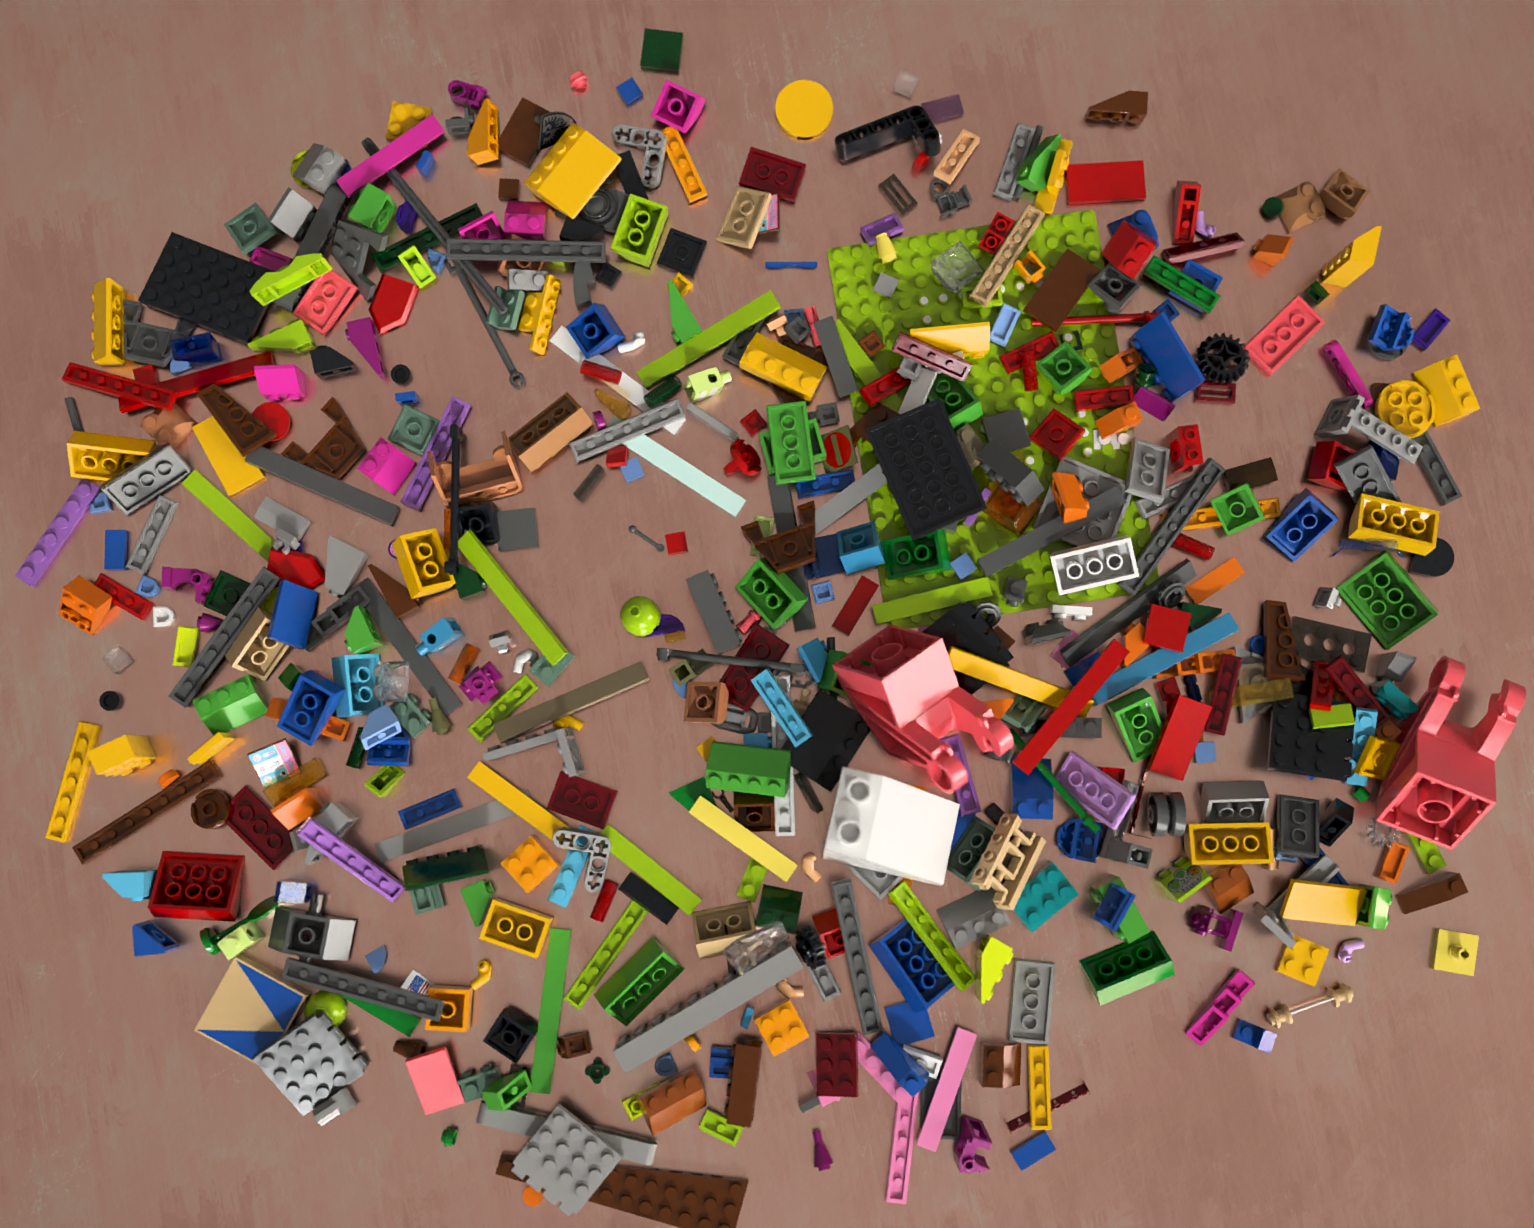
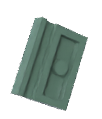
M1019 694L1002 719L1018 728H1024L1025 732L1028 733L1045 712L1048 704H1043L1040 701Z
M439 884L409 891L416 915L445 906Z

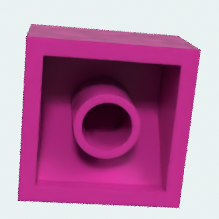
M666 79L651 117L686 133L699 117L706 99Z
M508 201L504 215V234L506 239L508 240L511 234H515L526 240H546L548 204L546 202Z
M295 364L254 366L260 394L267 398V400L278 401L284 397H287L289 400H298L299 397L305 396V373Z
M380 437L357 469L395 495L417 463Z

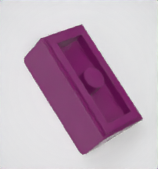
M1140 387L1134 394V402H1136L1137 406L1161 421H1165L1175 408L1173 403L1146 387Z

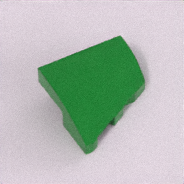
M704 777L669 792L670 796L687 810H690L700 795L717 807L710 789L706 788Z

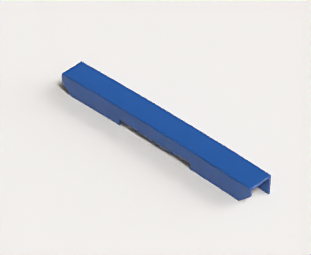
M766 262V268H817V262Z

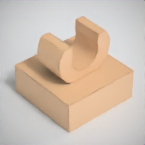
M780 314L764 324L767 330H774L776 335L781 337L786 334L782 325L788 321L785 315Z

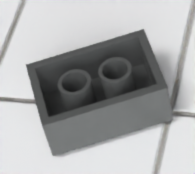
M992 439L976 455L980 460L979 466L986 472L985 475L992 482L996 480L999 483L998 486L1007 493L1009 491L1012 493L1011 496L1017 503L1023 502L1026 506H1029L1045 490L1033 470L995 439Z

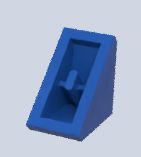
M1098 651L1064 671L1072 687L1076 685L1100 656Z

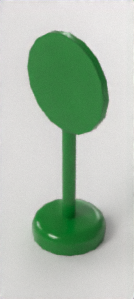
M275 895L263 900L250 911L245 919L219 934L211 928L202 929L200 931V939L206 950L212 955L218 954L221 951L217 945L220 938L243 924L258 921L270 914L279 905V896Z

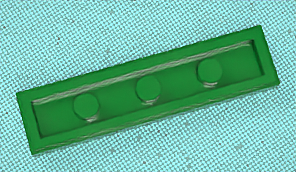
M1153 255L1143 271L1144 275L1208 314L1211 313L1221 297Z
M340 995L408 1037L412 1035L421 1020L420 1017Z

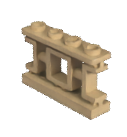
M1004 813L970 880L973 885H978L979 889L989 890L991 886L996 891L992 901L995 902L994 905L999 909L1014 910L1046 843V840L1041 836H1036L1035 832L1025 831L1023 834L1018 830L1022 822L1018 814ZM1011 835L1014 837L1012 842L1009 841ZM1019 844L1022 845L1020 851L1017 849ZM1008 852L1013 858L1006 869L1001 863ZM994 870L997 872L995 877L992 876ZM1004 878V879H1005V882H1004V884L1002 885V884H1001V881H1002V879Z

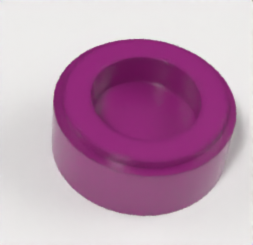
M601 411L592 412L597 430L606 428Z

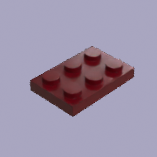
M751 147L739 180V185L770 194L779 193V198L795 202L806 164Z
M560 771L546 809L604 829L618 791L577 776L569 777L564 771Z
M816 1033L817 1096L858 1097V1033Z

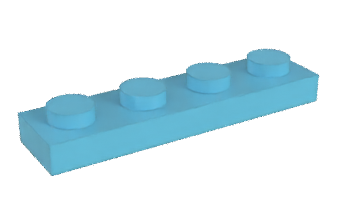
M769 668L751 679V682L795 747H798L813 736Z
M1356 707L1354 739L1351 741L1353 743L1352 760H1349V762H1352V774L1350 778H1346V784L1368 787L1369 777L1359 775L1353 771L1369 736H1375L1377 709Z
M579 825L578 830L598 833L587 827ZM579 836L576 839L578 845H585L588 841L585 836ZM569 849L549 894L548 901L565 908L567 907L590 852Z

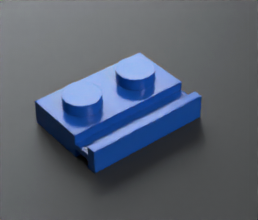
M711 1046L709 1077L732 1079L729 1076L730 1064H734V1057L731 1056L732 1047Z

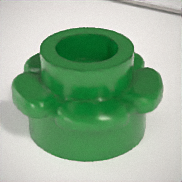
M449 1126L447 1130L444 1129L442 1132L441 1142H444V1147L454 1146L458 1131L452 1129V1126Z

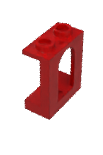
M1198 424L1178 426L1166 436L1168 448L1170 449L1169 458L1172 474L1192 472L1193 465L1204 464Z

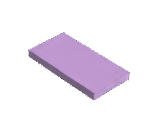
M1070 751L1055 776L1085 810L1113 830L1117 829L1137 796L1075 751Z

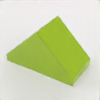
M383 766L365 782L364 786L379 798L386 797L405 772L397 766Z

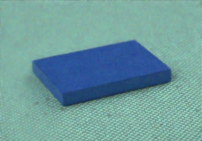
M280 580L267 638L301 650L305 649L318 592L286 580Z

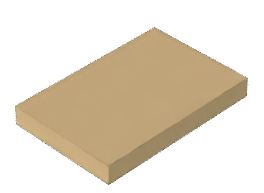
M737 186L716 240L752 249L772 195L768 192Z

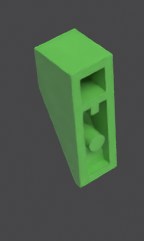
M1060 134L1046 137L1021 163L1015 182L1031 192L1045 190L1062 137Z
M671 279L668 281L671 325L673 329L671 334L676 342L680 341L682 344L702 332V329Z

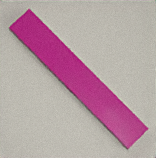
M432 114L338 178L336 182L347 197L350 198L363 187H366L368 183L385 174L445 131Z

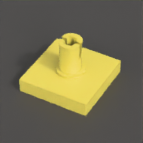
M1436 928L1431 968L1474 976L1479 936Z

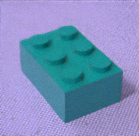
M1048 861L1028 878L1012 911L1030 932H1034L1078 896L1079 893L1055 863Z

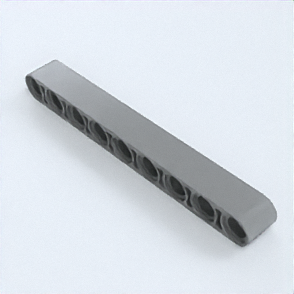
M482 1100L476 1122L484 1126L532 1137L549 1115L510 1106L505 1111L488 1110L485 1100ZM587 1125L623 1154L622 1159L645 1165L653 1164L657 1142Z

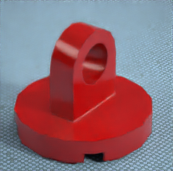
M737 439L730 445L731 456L734 460L723 468L727 475L741 469L744 473L754 476L762 469L759 466L761 460L758 453L750 444H744L745 440Z

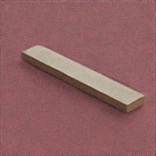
M1030 204L1027 205L970 294L969 299L984 307L988 306L1044 218L1045 213Z

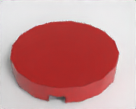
M263 403L252 413L255 418H258L266 427L277 434V437L271 440L272 442L284 438L290 430L291 416L278 403Z

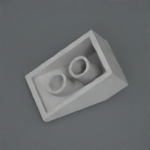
M332 802L331 804H325L321 808V814L316 821L341 838L359 817L343 802ZM309 844L304 863L306 865L318 863L325 854Z

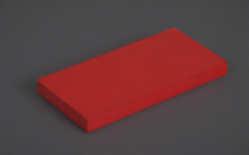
M1143 160L1069 164L1067 170H1065L1068 204L1140 201L1146 199Z
M1176 694L1147 769L1183 781L1212 706Z

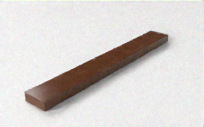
M209 760L72 848L82 865L86 864L223 776L214 761Z

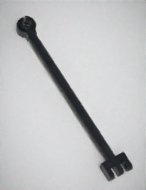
M453 423L450 425V438L452 439L449 560L444 562V571L450 575H458L460 442H463V431L457 424Z

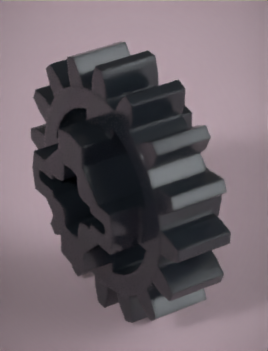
M810 925L798 928L796 931L797 936H795L798 941L796 949L801 955L803 962L806 963L807 967L810 966L811 970L824 967L826 965L824 961L826 960L824 955L826 949L824 943L819 938V934L815 933V929H811Z

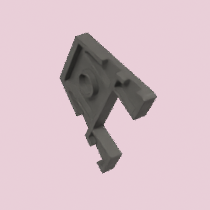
M341 219L338 220L331 254L352 283L358 287V291L366 301L372 300L376 284L363 274L369 244L379 252L384 251L389 235L384 232H376L373 228L367 229L362 227L361 224L350 220Z
M123 299V322L125 327V333H123L124 357L127 360L166 367L196 324L178 318L175 329L140 323L138 320L143 305L140 302Z

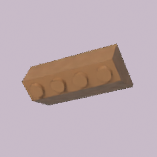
M566 392L511 435L508 440L514 452L530 472H533L535 469L540 468L550 457L555 456L559 450L572 442L577 436L586 432L593 425V422L582 407Z

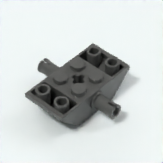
M311 893L308 911L278 906L275 908L268 947L281 953L298 955L299 960L311 963L312 958L349 961L356 920L324 915L321 913L324 894ZM308 931H311L312 938H310V935H307Z

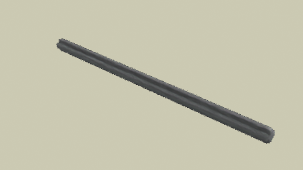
M370 138L362 141L363 147L370 156L379 151V148ZM393 167L385 174L446 248V238H451L396 169ZM456 260L500 315H504L508 311V307L471 261Z

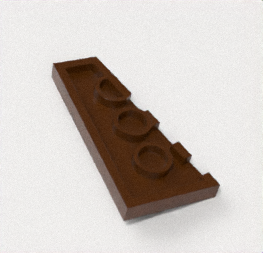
M215 383L197 393L200 400L242 457L277 437L273 430L266 427L262 421L255 418L243 406H240Z
M1272 600L1264 602V678L1303 683L1306 679L1300 667L1302 663L1300 656L1297 655L1295 647L1297 644L1295 637L1292 635V624L1286 602Z

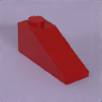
M1177 181L1174 198V244L1193 243L1201 185L1196 181Z

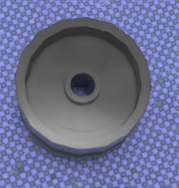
M1151 792L1149 794L1147 818L1152 836H1165L1167 832L1170 836H1183L1185 833L1186 806L1181 792H1168L1167 796L1163 792Z

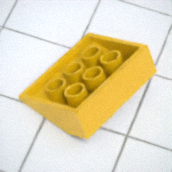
M572 122L524 183L534 196L574 219L622 159L585 129Z

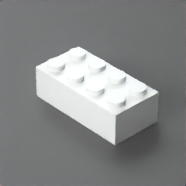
M1128 534L1049 553L1059 595L1139 577L1131 538Z

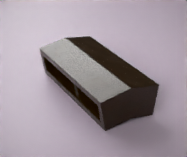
M1271 457L1227 469L1222 474L1226 491L1246 482L1252 488L1278 480Z

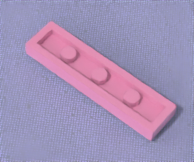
M858 1032V1062L903 1107L912 1096L898 1084L870 1047L871 1044Z

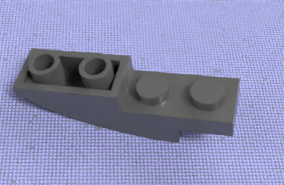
M1040 717L1028 733L1025 732L1024 728L1020 727L1019 736L1033 737L1048 717ZM1076 717L1060 737L1102 738V718Z

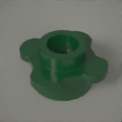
M595 1059L593 1064L585 1069V1074L593 1080V1083L599 1084L601 1079L609 1074V1068L604 1067L600 1059Z

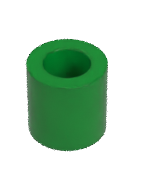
M1357 786L1352 792L1361 803L1370 796V793L1363 786Z

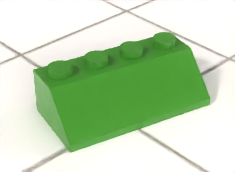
M712 741L706 767V788L785 798L790 788L791 750Z
M652 937L594 996L607 1013L627 1026L684 968Z

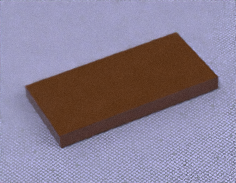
M1067 249L1023 311L1056 333L1088 289L1089 283L1098 275L1100 269Z

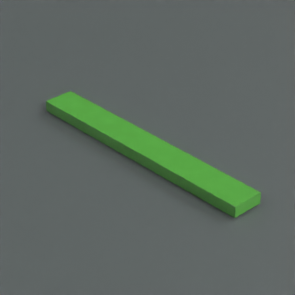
M551 927L531 1076L532 1089L529 1091L533 1093H551L571 930Z

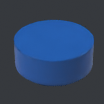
M1255 635L1248 640L1247 648L1249 652L1259 655L1264 654V636Z

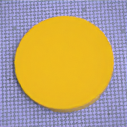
M794 81L785 86L777 97L775 104L776 119L781 128L791 136L815 137L822 133L831 122L833 114L831 96L822 85L814 81Z
M1400 380L1386 386L1379 393L1374 407L1375 417L1412 439L1423 434L1433 423L1436 406L1432 395L1419 385L1420 383L1411 380Z

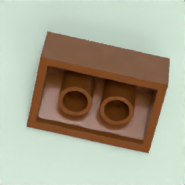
M691 1068L680 1072L635 1097L652 1136L707 1106L703 1086L695 1069Z

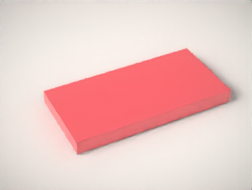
M1297 295L1245 345L1244 349L1249 350L1248 356L1270 376L1325 321Z

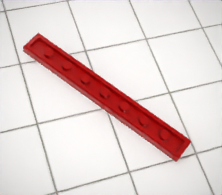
M271 351L263 352L152 385L176 391L178 393L177 398L202 391L213 383L220 386L255 376L254 366L274 365L273 354ZM118 397L119 410L122 414L148 406Z
M1113 639L1014 758L1012 763L1026 775H1029L1130 651L1116 639Z

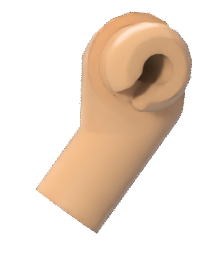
M809 852L802 858V871L816 883L822 876L814 869L816 856Z
M787 978L776 984L777 990L785 997H803V987H791L787 983Z

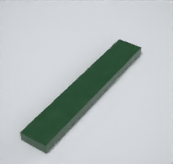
M477 203L439 221V223L451 238H455L460 235L458 228L483 214ZM427 227L386 247L384 251L372 254V257L382 274L402 264L397 255L413 244L418 252L422 254L428 251V248H435L442 243L431 229Z

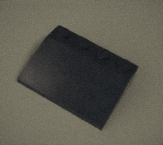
M819 689L802 716L813 736L798 747H795L788 737L781 749L791 750V767L831 792L841 777L842 768H847L871 729L859 713Z

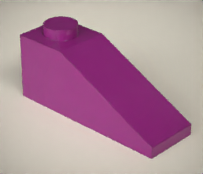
M367 317L346 322L348 329H345L347 340L352 342L374 371L382 379H385L386 376L374 321Z

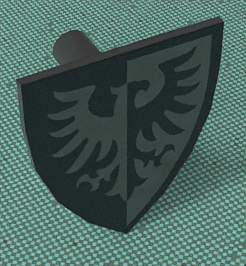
M558 111L541 116L536 115L534 121L540 125L538 150L555 145L572 122L575 124L576 121L570 115Z

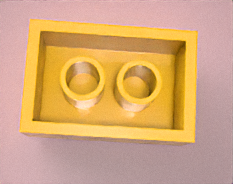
M436 528L400 535L392 543L411 599L447 591L456 583L454 576L444 571V562L448 561Z
M123 735L87 752L96 775L105 774V776H124L133 772L132 768L137 766L140 768L151 764L152 759L157 758L146 735Z
M495 898L492 900L479 939L537 959L541 954L553 917Z

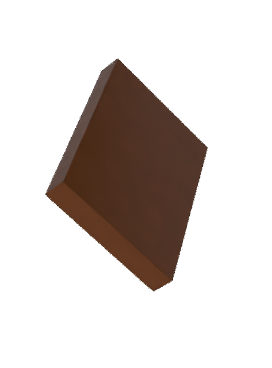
M522 97L498 139V151L529 167L539 147L540 125L534 121L536 115L541 116L550 113V111Z

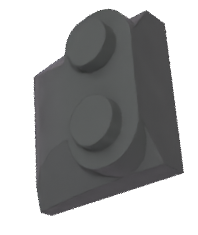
M1109 263L1089 283L1088 287L1104 301L1106 310L1118 313L1134 297L1142 284Z
M1058 618L1047 620L1045 625L1039 626V622L1028 624L1027 629H1024V640L1027 646L1064 638L1072 633L1071 630L1064 626L1063 621H1058Z

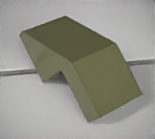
M703 648L698 651V653H706ZM683 659L668 670L677 684L681 686L712 667L713 663Z

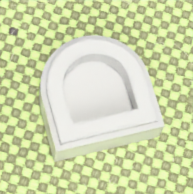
M166 606L153 607V627H166L174 622L175 612L173 609Z

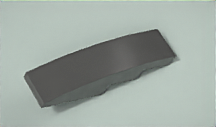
M360 585L326 608L327 610L311 621L305 647L308 652L347 623L351 618L354 607L360 606L364 608L371 602Z

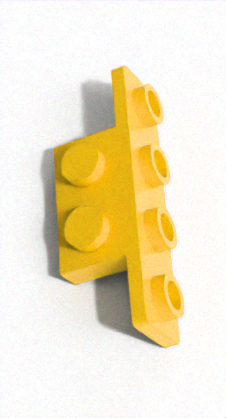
M1060 140L1045 190H1040L1037 193L1034 207L1044 213H1053L1059 189L1063 185V175L1069 165L1072 140Z
M550 274L546 275L542 293L527 292L519 324L520 331L533 333L529 349L539 355L545 354L561 280Z

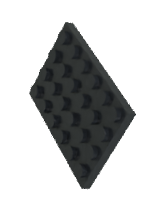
M171 232L138 301L154 309L248 344L251 342L269 305H261L251 295L250 289L266 272L275 271Z
M940 397L865 430L913 541L988 509Z

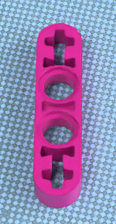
M1332 340L1326 343L1324 351L1350 395H1360L1365 398L1361 406L1364 410L1372 406L1373 399L1339 342Z

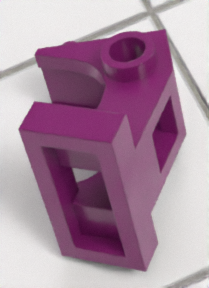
M162 567L161 587L167 591H175L176 587L181 583H192L195 587V602L197 604H200L201 600H206L207 597L204 594L210 591L213 581H211L212 577L199 569ZM201 577V580L196 582V579Z
M489 661L482 667L477 666L463 677V683L459 685V688L471 702L478 698L484 704L499 692L493 684L503 676L493 663Z
M1203 905L1201 909L1194 907L1189 923L1190 927L1195 928L1194 933L1203 936L1210 933L1221 937L1218 947L1232 952L1244 913L1230 909L1228 917L1225 918L1214 914V909ZM1212 917L1218 919L1215 931L1208 929Z
M963 1116L961 1121L963 1130L954 1149L955 1163L960 1173H972L975 1171L983 1173L990 1168L985 1161V1157L975 1155V1152L979 1147L990 1150L992 1141L982 1121Z

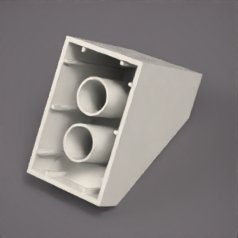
M843 767L822 859L942 886L960 804L885 776Z

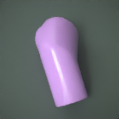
M1198 211L1195 230L1204 237H1212L1216 233L1215 226L1207 225L1204 221V212Z
M1358 938L1344 941L1338 951V958L1344 963L1350 962L1352 960V951L1364 948L1363 939Z

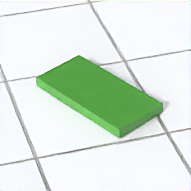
M806 400L766 405L776 485L816 480Z

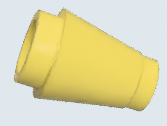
M887 233L875 236L878 256L882 264L897 259V251Z

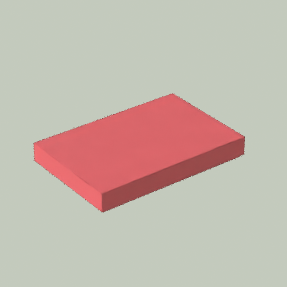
M331 270L313 281L292 314L302 319L322 335L327 336L358 287Z
M446 1046L406 1059L405 1063L425 1115L465 1103L461 1087L457 1085L456 1081L458 1078Z

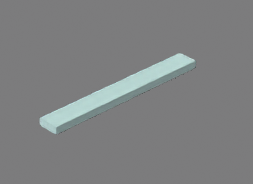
M614 415L607 427L622 420ZM646 435L622 444L735 518L746 503L744 498Z

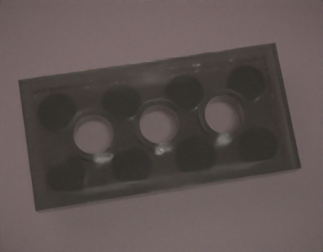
M1292 617L1291 631L1297 645L1295 647L1300 659L1329 663L1341 655L1354 672H1365L1372 634L1301 617ZM1306 635H1311L1313 638L1311 646L1304 642ZM1326 639L1331 640L1333 644L1331 650L1324 648V641ZM1345 644H1349L1352 647V652L1349 655L1343 651Z

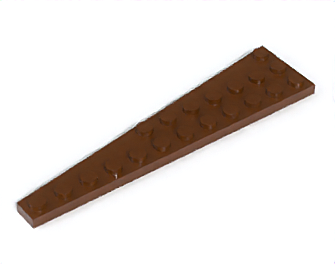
M502 1152L496 1174L526 1183L528 1175L521 1179L511 1171L514 1166L512 1162L518 1154ZM616 1165L588 1201L679 1228H736L748 1180L726 1177L717 1178L709 1175L700 1176L691 1175V1173L682 1174L665 1170L656 1171L648 1168Z

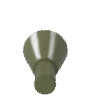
M436 697L429 699L432 710V733L437 732V735L449 732L448 727H451V724L439 708Z

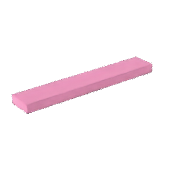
M957 1027L916 1145L936 1152L977 1037L976 1033Z
M919 1092L903 1107L896 1102L885 1202L906 1204Z

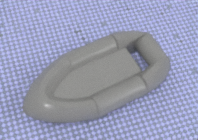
M728 702L727 716L724 722L721 724H711L719 729L749 734L756 730L758 713L751 708L748 712H745L735 704ZM746 715L751 716L748 727L744 726Z

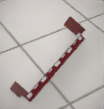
M1148 755L1141 782V787L1133 815V820L1129 832L1130 834H1133L1135 821L1137 819L1140 807V799L1142 798L1144 782L1146 780L1148 772L1147 766L1151 758V755Z
M1083 1081L1082 1085L1051 1100V1112L1088 1092L1090 1094L1085 1082ZM1030 1111L1007 1123L1005 1121L1010 1133L1030 1123Z

